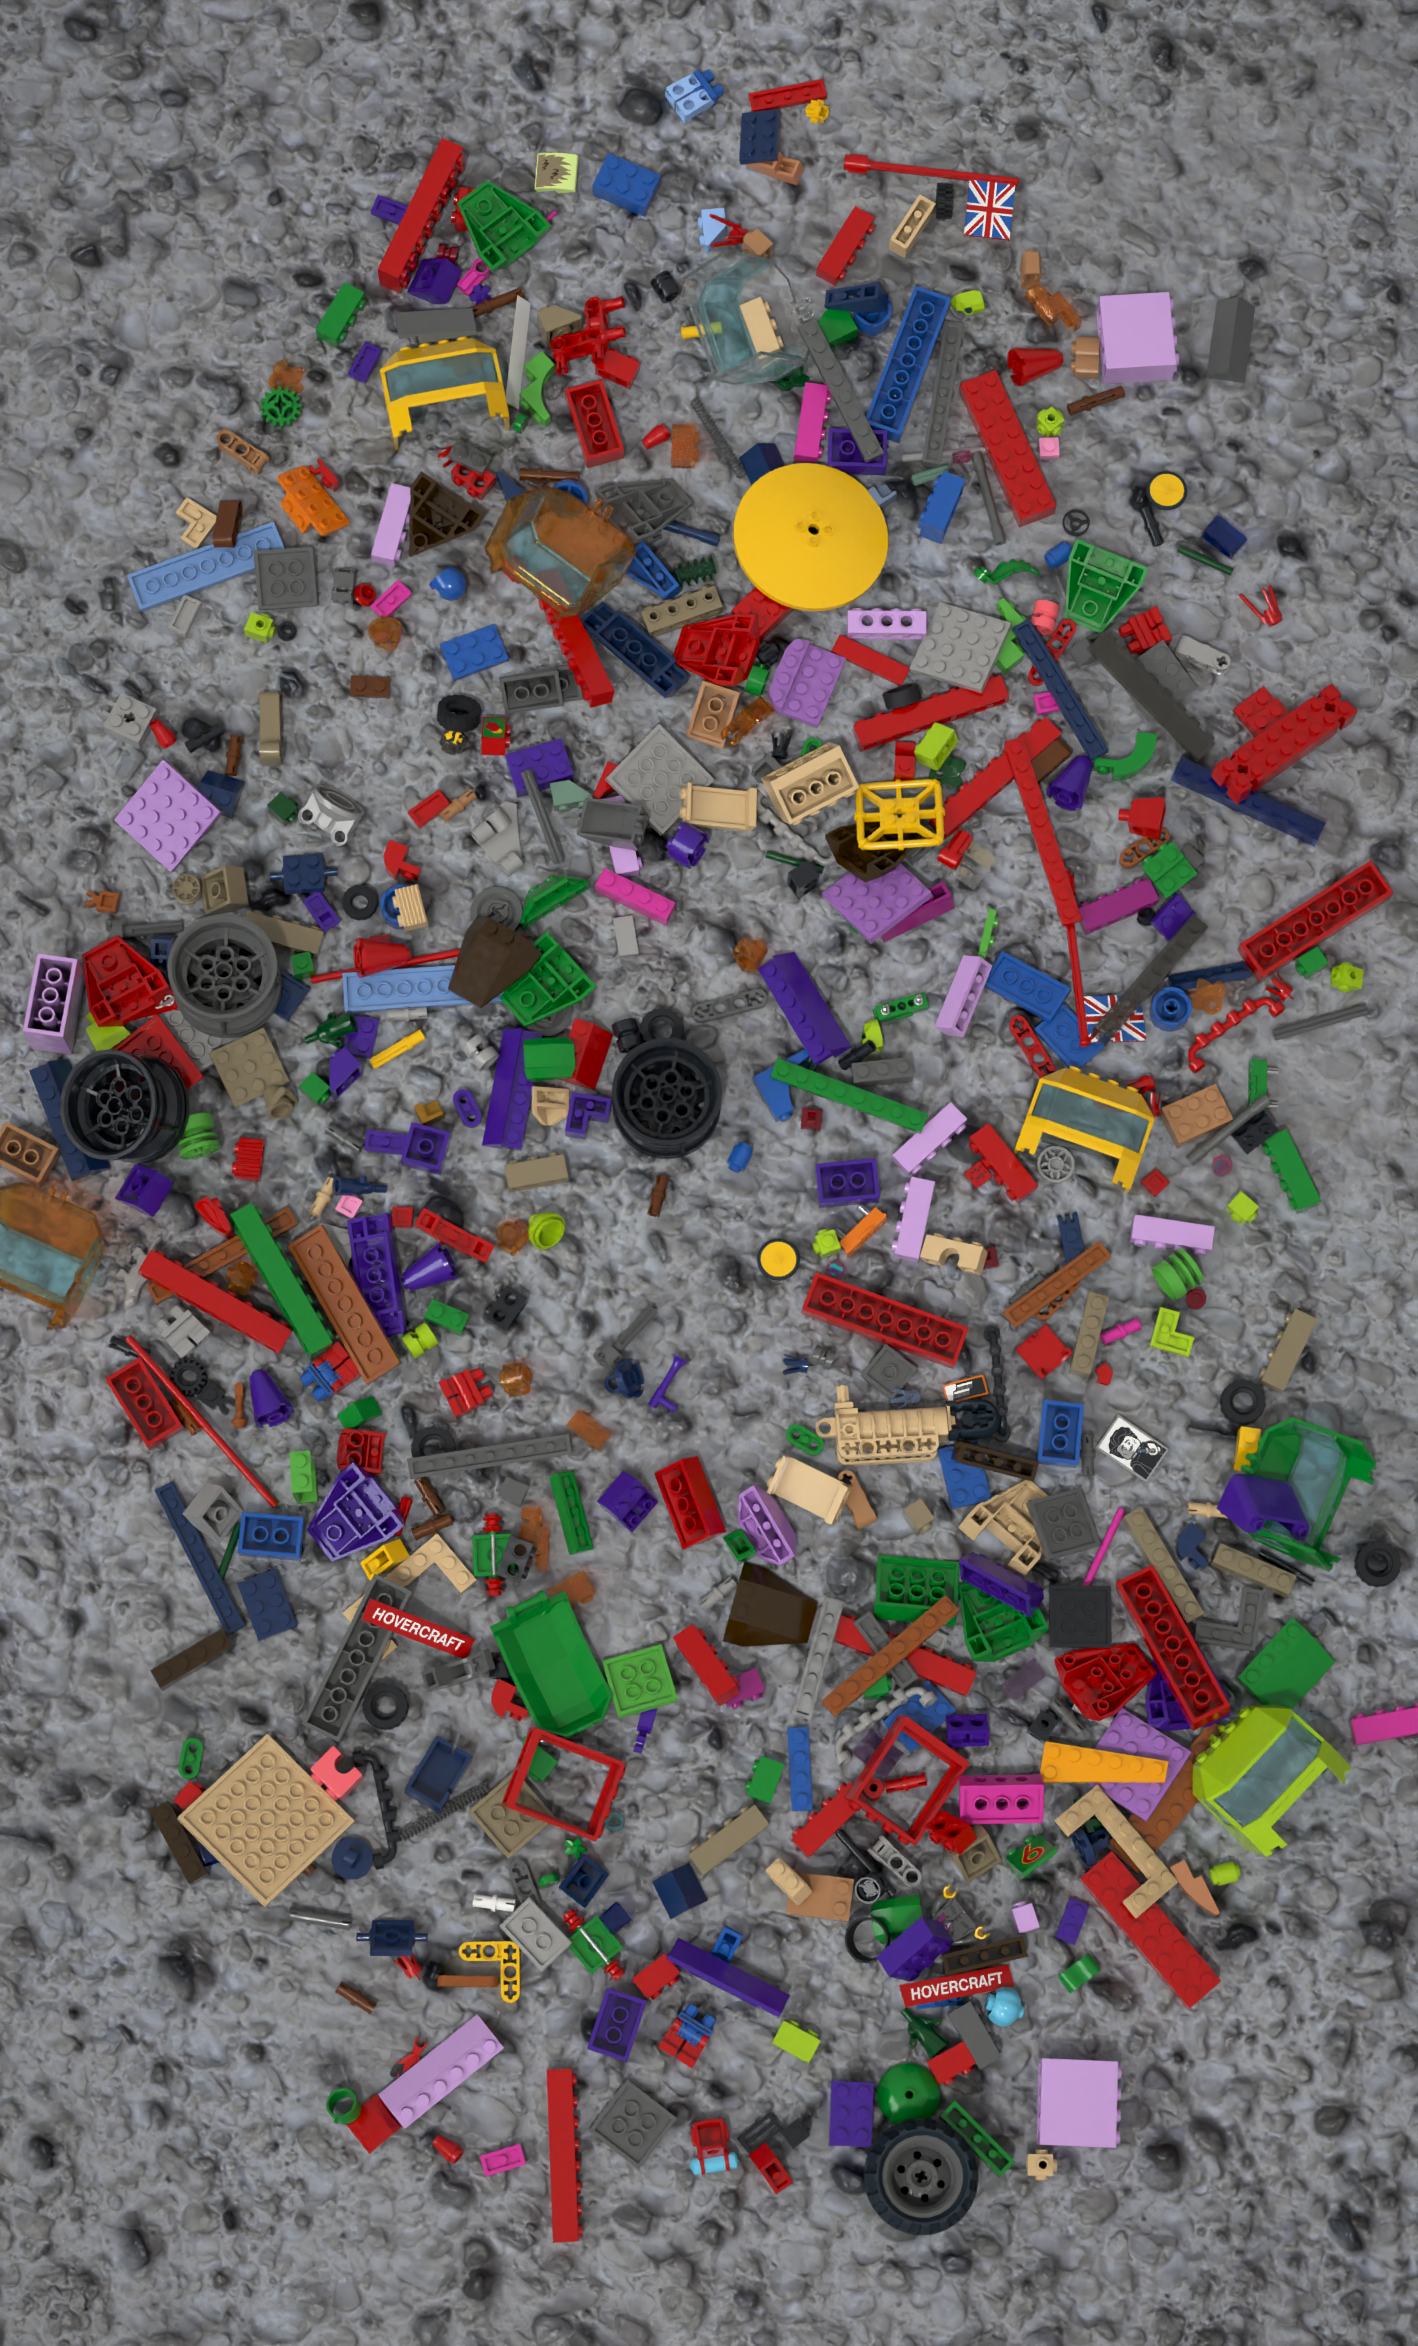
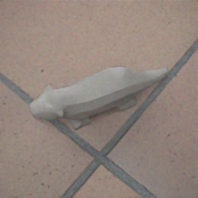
M157 1236L155 1238V1240L149 1248L148 1253L150 1252V1250L154 1252L156 1251V1247L159 1241L161 1240V1236ZM137 1247L132 1253L133 1258L137 1262L132 1266L130 1272L127 1273L121 1268L116 1275L118 1280H124L126 1296L123 1306L125 1310L137 1304L141 1289L149 1281L138 1275V1270L148 1255L140 1247Z

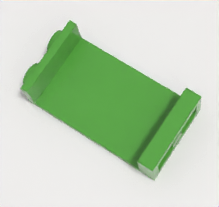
M311 1451L290 1452L292 1494L297 1504L318 1503L316 1463L311 1461Z

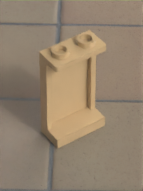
M687 782L681 788L680 799H683V806L680 807L679 817L682 818V822L690 823L697 827L751 832L756 827V788L740 791L692 786V782Z

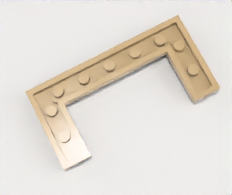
M438 1534L434 1535L384 1577L406 1588L435 1563L461 1594L477 1581ZM364 1595L342 1613L350 1623ZM391 1640L382 1660L398 1648L393 1640Z
M1096 1785L1054 1821L1068 1837L1093 1815L1097 1817L1148 1879L1122 1902L1131 1914L1137 1918L1177 1884L1178 1880L1102 1789Z

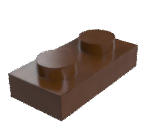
M351 676L350 697L389 699L391 679L389 677Z

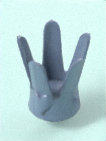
M893 1389L895 1393L904 1394L890 1400L891 1403H905L899 1406L897 1410L919 1403L920 1395L916 1389Z

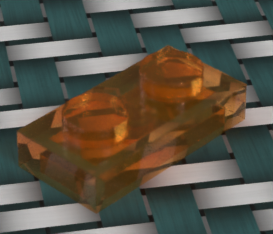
M580 1410L575 1413L566 1425V1427L597 1451L600 1450L611 1436L610 1433Z

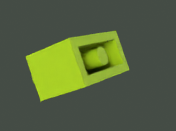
M935 722L928 729L921 743L916 746L914 753L918 763L938 771L959 742L955 730Z
M791 2019L788 2022L783 2021L771 2044L809 2064L821 2041L817 2039L819 2035L809 2029L806 2032L799 2029L800 2024Z

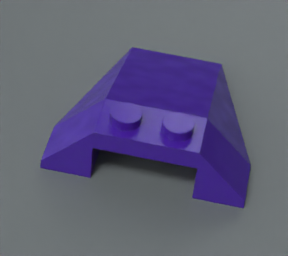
M353 1462L337 1476L307 1531L333 1562L390 1539L405 1524L399 1507L376 1478Z
M1202 1653V1655H1203V1657H1204L1206 1663L1208 1664V1666H1209L1211 1672L1213 1673V1675H1214V1677H1215L1217 1683L1219 1684V1686H1220L1222 1692L1224 1693V1695H1225V1697H1226V1699H1227V1701H1228L1227 1693L1225 1692V1690H1224V1688L1222 1687L1221 1683L1219 1682L1217 1676L1215 1675L1214 1671L1212 1670L1211 1666L1209 1665L1207 1659L1205 1658L1204 1654ZM1153 1659L1152 1667L1157 1672V1675L1149 1682L1145 1708L1148 1724L1165 1731L1191 1729ZM1230 1711L1229 1714H1227V1715H1225V1716H1223V1717H1221V1718H1219V1719H1217V1720H1215V1721H1213V1722H1211V1723H1209V1724H1207V1725H1205V1726H1203V1727H1209V1726H1211V1725H1213V1724H1215V1723L1221 1721L1222 1719H1224V1718L1230 1716V1715H1231V1711Z

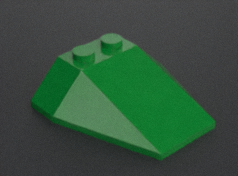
M488 180L457 202L479 258L492 272L506 269L534 248L551 228V225L539 211Z
M1076 539L1069 555L1065 619H1070L1078 625L1102 633L1142 587L1149 568Z
M547 931L532 944L542 953V956L531 971L507 988L500 997L502 1002L525 1027L583 1001L597 988L592 980Z
M966 1582L959 1584L965 1645L973 1661L996 1662L1032 1646L1049 1629L1038 1608L1030 1618Z

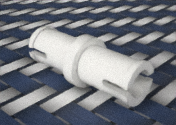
M474 1894L473 1907L487 1908L494 1912L496 1910L514 1912L516 1899L500 1898L498 1895H493L492 1897Z

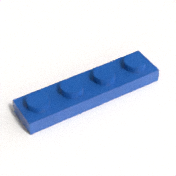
M808 1727L787 1728L792 1812L812 1811Z

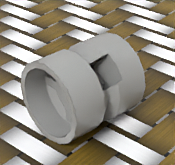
M482 1033L474 1036L462 1048V1051L469 1059L473 1058L472 1063L479 1072L487 1069L499 1057L493 1046H488L489 1042Z

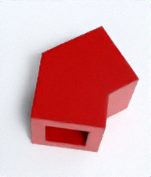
M1104 1363L1094 1371L1098 1376L1096 1383L1109 1386L1113 1372L1107 1363Z

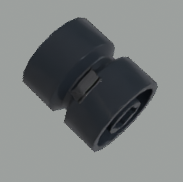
M636 1018L623 1019L611 1025L614 1036L618 1038L616 1043L619 1053H629L632 1049L643 1043L641 1034L637 1033L639 1027Z
M868 1872L855 1885L856 1897L863 1903H874L887 1891V1879L880 1872Z

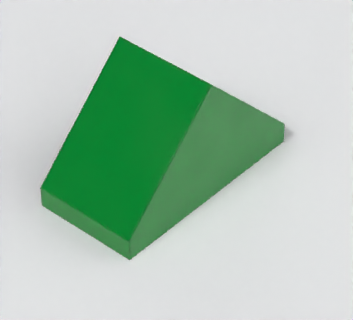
M371 1396L353 1402L338 1414L337 1417L344 1429L355 1430L381 1416L383 1413L374 1397Z
M741 1528L723 1537L737 1566L756 1557L754 1547Z

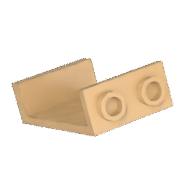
M789 1455L780 1457L775 1465V1469H777L775 1475L771 1476L768 1480V1490L766 1493L775 1494L824 1518V1522L828 1524H836L853 1487Z

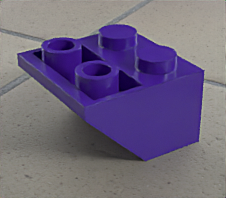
M624 1470L597 1500L612 1517L630 1532L637 1528L658 1503L654 1496L636 1478Z

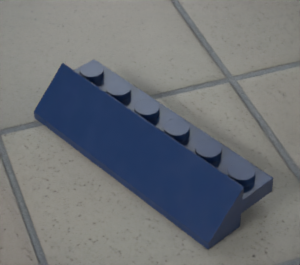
M602 601L594 610H589L580 619L585 630L665 699L675 696V693L689 681L690 676L676 665L677 660L619 610L615 612Z
M68 1059L47 1061V1064L29 1070L71 1180L75 1181L90 1174L93 1176L111 1169L108 1160L92 1158L82 1153L68 1138L61 1120L60 1099L64 1083L72 1067Z

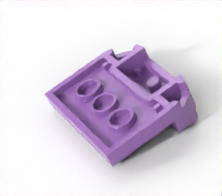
M795 639L786 648L770 685L768 698L771 705L775 708L774 711L818 728L846 658L810 645L808 640Z

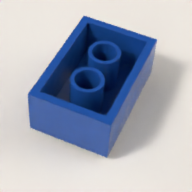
M608 153L592 185L593 196L645 217L661 185V175Z
M943 471L941 477L937 476L933 493H930L926 509L922 511L919 519L918 528L921 529V537L942 544L963 494L965 479Z
M1043 1400L1036 1461L1039 1464L1077 1468L1079 1465L1084 1404Z
M242 1512L237 1553L239 1556L301 1561L305 1527L304 1517Z

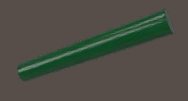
M1180 545L1177 551L1231 576L1234 570Z
M767 850L765 858L795 867L805 862ZM815 864L820 874H823L824 866Z
M238 1524L234 1526L218 1570L222 1580L225 1578L239 1539L240 1525Z

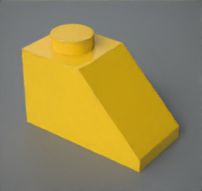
M1242 1426L1238 1429L1233 1470L1241 1471L1242 1465H1251L1250 1461L1245 1457L1247 1453H1256L1261 1429Z
M398 1539L384 1544L360 1562L368 1579L372 1580L374 1574L380 1576L398 1566L410 1556L402 1541Z

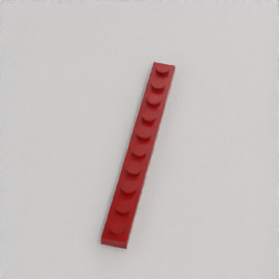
M1020 737L1005 741L1006 754L1061 925L1065 927L1082 921L1024 738Z

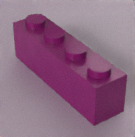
M1139 879L1132 883L1133 886L1125 888V886L1120 887L1114 891V894L1109 896L1104 894L1096 899L1097 901L1093 903L1085 902L1079 905L1082 919L1079 923L1085 936L1135 915L1143 909L1156 906L1159 902V897L1150 879Z
M942 881L928 888L933 897L881 936L882 941L887 942L955 909L952 895L945 883Z

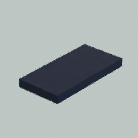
M244 948L239 952L240 956L253 955ZM242 964L238 969L241 971L246 970L248 965ZM279 969L282 991L274 1014L288 1022L309 993L310 988ZM262 976L254 980V982L260 987ZM241 983L237 986L239 990H243L247 987V985L244 983Z

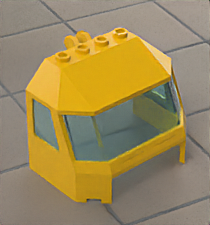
M465 336L459 337L457 341L453 342L442 340L438 344L431 346L429 343L419 345V348L414 349L403 347L395 352L380 369L395 450H399L397 438L402 436L401 432L405 430L407 433L413 432L408 408L439 402L446 403L450 402V400L486 394L490 417L493 418L496 417V414H500L504 420L505 430H509V412L496 349L474 338L468 339Z
M1070 1066L1069 1069L1063 1068L1040 1078L1014 1154H1017L1018 1151L1024 1152L1026 1148L1030 1149L1029 1153L1034 1155L1042 1132L1120 1159L1112 1183L1118 1184V1181L1122 1182V1187L1125 1188L1124 1192L1128 1193L1155 1120L1142 1095L1138 1094V1090L1127 1086L1124 1089L1119 1087V1083L1108 1079L1107 1082L1099 1080L1100 1076L1089 1073L1088 1076L1082 1074L1081 1069Z

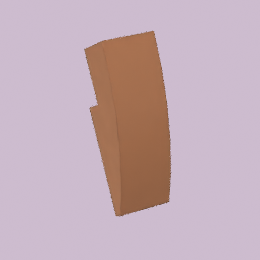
M780 152L778 161L744 164L762 174L794 185L798 184L804 171L801 161L783 157Z
M1185 1860L1168 1868L1178 1880L1177 1885L1196 1905L1213 1916L1220 1914L1202 1875L1194 1879Z

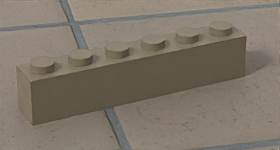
M1142 1506L1122 1518V1522L1148 1566H1154L1184 1623L1187 1625L1200 1618L1204 1614L1202 1608Z

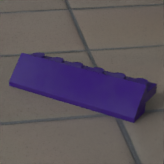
M795 952L773 955L774 959L758 968L759 973L815 1066L831 1056L836 1058L852 1048Z
M522 1028L503 1030L482 1146L522 1150L532 1098V1086H534V1082H530L525 1074L523 1044L527 1039L542 1038V1033L525 1031Z
M385 1213L372 1217L363 1216L347 1220L357 1285L387 1337L406 1333L407 1327L390 1214Z
M677 1938L667 1957L668 1961L685 1969L690 1974L778 2018L790 1997L789 1994L680 1938Z

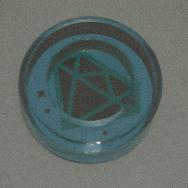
M611 1811L609 1817L604 1820L605 1827L611 1832L620 1831L625 1825V1818L622 1813Z

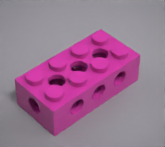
M1041 1774L958 1776V1816L960 1820L968 1824L1043 1823L1044 1783Z

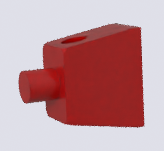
M1165 798L1132 800L1130 810H1119L1118 820L1128 821L1129 832L1132 834L1160 840L1166 813Z

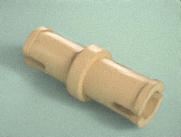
M327 1177L322 1189L316 1193V1199L308 1211L311 1215L320 1218L326 1204L330 1203L331 1195L333 1194V1178Z
M1188 1501L1187 1506H1189L1187 1507V1515L1228 1519L1216 1509L1218 1505L1211 1504V1502H1206L1205 1504Z

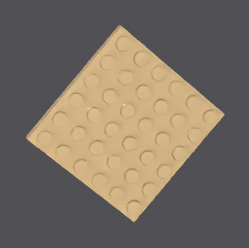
M268 1734L177 1818L264 1907H267L355 1822Z

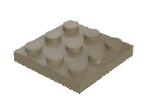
M264 1027L209 1053L235 1108L263 1095L264 1091L272 1086L280 1087L290 1082Z
M512 1774L468 1811L508 1860L549 1825L501 1806ZM524 1781L516 1802L555 1817Z

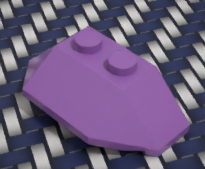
M753 1485L739 1494L737 1522L754 1547L757 1556L778 1566L797 1555L796 1534L776 1500L757 1485Z

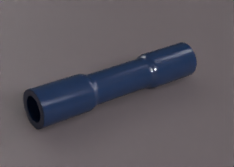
M674 520L663 528V530L682 534L715 547L718 546L721 537L717 534L683 525Z

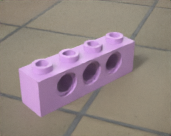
M854 608L848 610L847 638L923 640V637H926V611L921 609L902 611V609L895 608L890 611H883L880 608H874L871 611H863L861 608ZM868 620L872 625L865 626L862 622ZM887 620L891 622V625L884 626L882 622ZM909 621L911 625L906 627L901 622Z

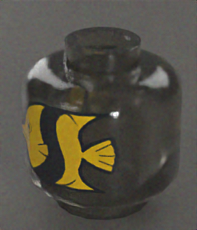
M445 729L439 740V744L442 747L441 750L453 756L462 753L468 736L464 732H452Z

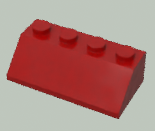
M698 1456L681 1459L654 1473L682 1549L706 1542L726 1532Z

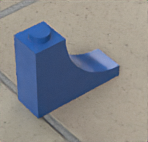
M805 1049L784 1061L801 1067L809 1061L810 1056ZM772 1066L754 1076L753 1083L775 1122L780 1120L785 1122L792 1117L791 1114L794 1112L789 1096V1085L770 1078L774 1068Z

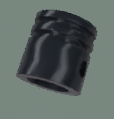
M670 271L659 273L650 282V285L663 304L671 302L682 292Z
M492 1652L491 1656H493L495 1669L489 1671V1678L513 1680L501 1652Z

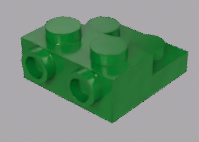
M1166 842L1158 848L1159 853L1154 857L1149 855L1142 861L1144 865L1141 867L1142 871L1166 899L1170 898L1198 875L1173 842L1170 844Z

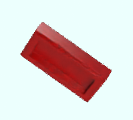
M437 790L407 813L420 829L439 816V812L449 806L450 803L443 793Z

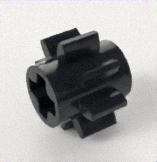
M763 641L759 645L756 657L760 663L772 666L778 661L777 655L780 652L774 643L766 644Z

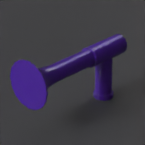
M671 1353L673 1355V1364L648 1405L656 1409L658 1404H661L674 1413L679 1405H675L663 1396L678 1370L689 1363Z

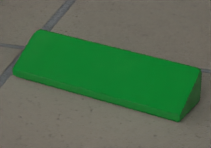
M574 1471L556 1473L550 1476L549 1479L569 1555L593 1550Z

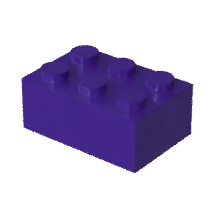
M829 428L827 466L838 469L846 474L885 476L887 430H873L884 455L865 463L849 429Z
M562 738L505 754L506 765L517 798L529 795L521 772L528 769L532 771L539 791L549 789L550 783L566 780L574 781L573 771Z
M876 1158L815 1164L819 1208L879 1203L880 1192Z
M920 1917L877 1956V1959L889 1977L910 1982L917 1979L921 1971L931 1966L940 1954L947 1952L949 1946L954 1943V1940L942 1922Z
M607 1988L587 2050L627 2063L647 2001Z
M831 2081L828 2146L872 2147L874 2083Z

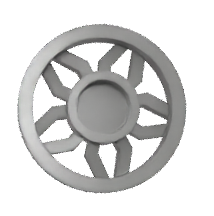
M1051 1146L1044 1149L1037 1160L1039 1175L1045 1181L1053 1184L1068 1180L1075 1167L1072 1154L1060 1146ZM1051 1150H1059L1062 1152L1055 1156V1154ZM1047 1153H1049L1052 1156L1050 1159L1048 1158ZM1063 1154H1066L1065 1157H1064V1159L1062 1160V1158H1060V1156H1062ZM1044 1155L1045 1160L1048 1162H1044L1040 1165L1041 1158ZM1067 1157H1069L1071 1161V1167L1067 1163H1064L1066 1162ZM1044 1166H1048V1169H1041V1168L1044 1167ZM1063 1167H1066L1070 1171H1064ZM1049 1171H1051L1050 1178H1048L1044 1173H1048ZM1060 1172L1062 1174H1068L1066 1177L1059 1179L1061 1175ZM1053 1173H1057L1056 1180L1053 1177Z

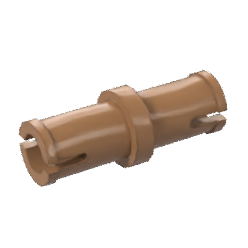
M468 789L457 799L454 798L449 806L439 812L441 819L444 818L443 821L447 823L457 813H462L467 805L477 799L475 793L471 794L472 790Z

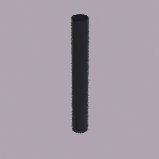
M1263 1549L1260 1550L1259 1557L1284 1571L1296 1575L1298 1580L1312 1587L1315 1579Z

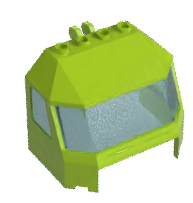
M1249 1705L1240 1710L1239 1716L1234 1722L1231 1721L1225 1727L1223 1725L1218 1727L1221 1733L1220 1737H1216L1214 1734L1208 1737L1211 1740V1746L1206 1751L1201 1752L1196 1758L1197 1761L1193 1764V1795L1246 1850L1268 1857L1273 1854L1274 1851L1272 1849L1279 1846L1282 1849L1287 1846L1285 1841L1271 1828L1275 1822L1326 1768L1341 1783L1345 1784L1346 1778L1344 1774L1350 1771L1351 1766L1292 1709L1279 1705Z

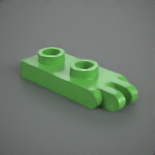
M989 908L978 952V957L984 960L988 947L993 945L995 936L991 935L992 928H997L999 917L995 916L997 910Z

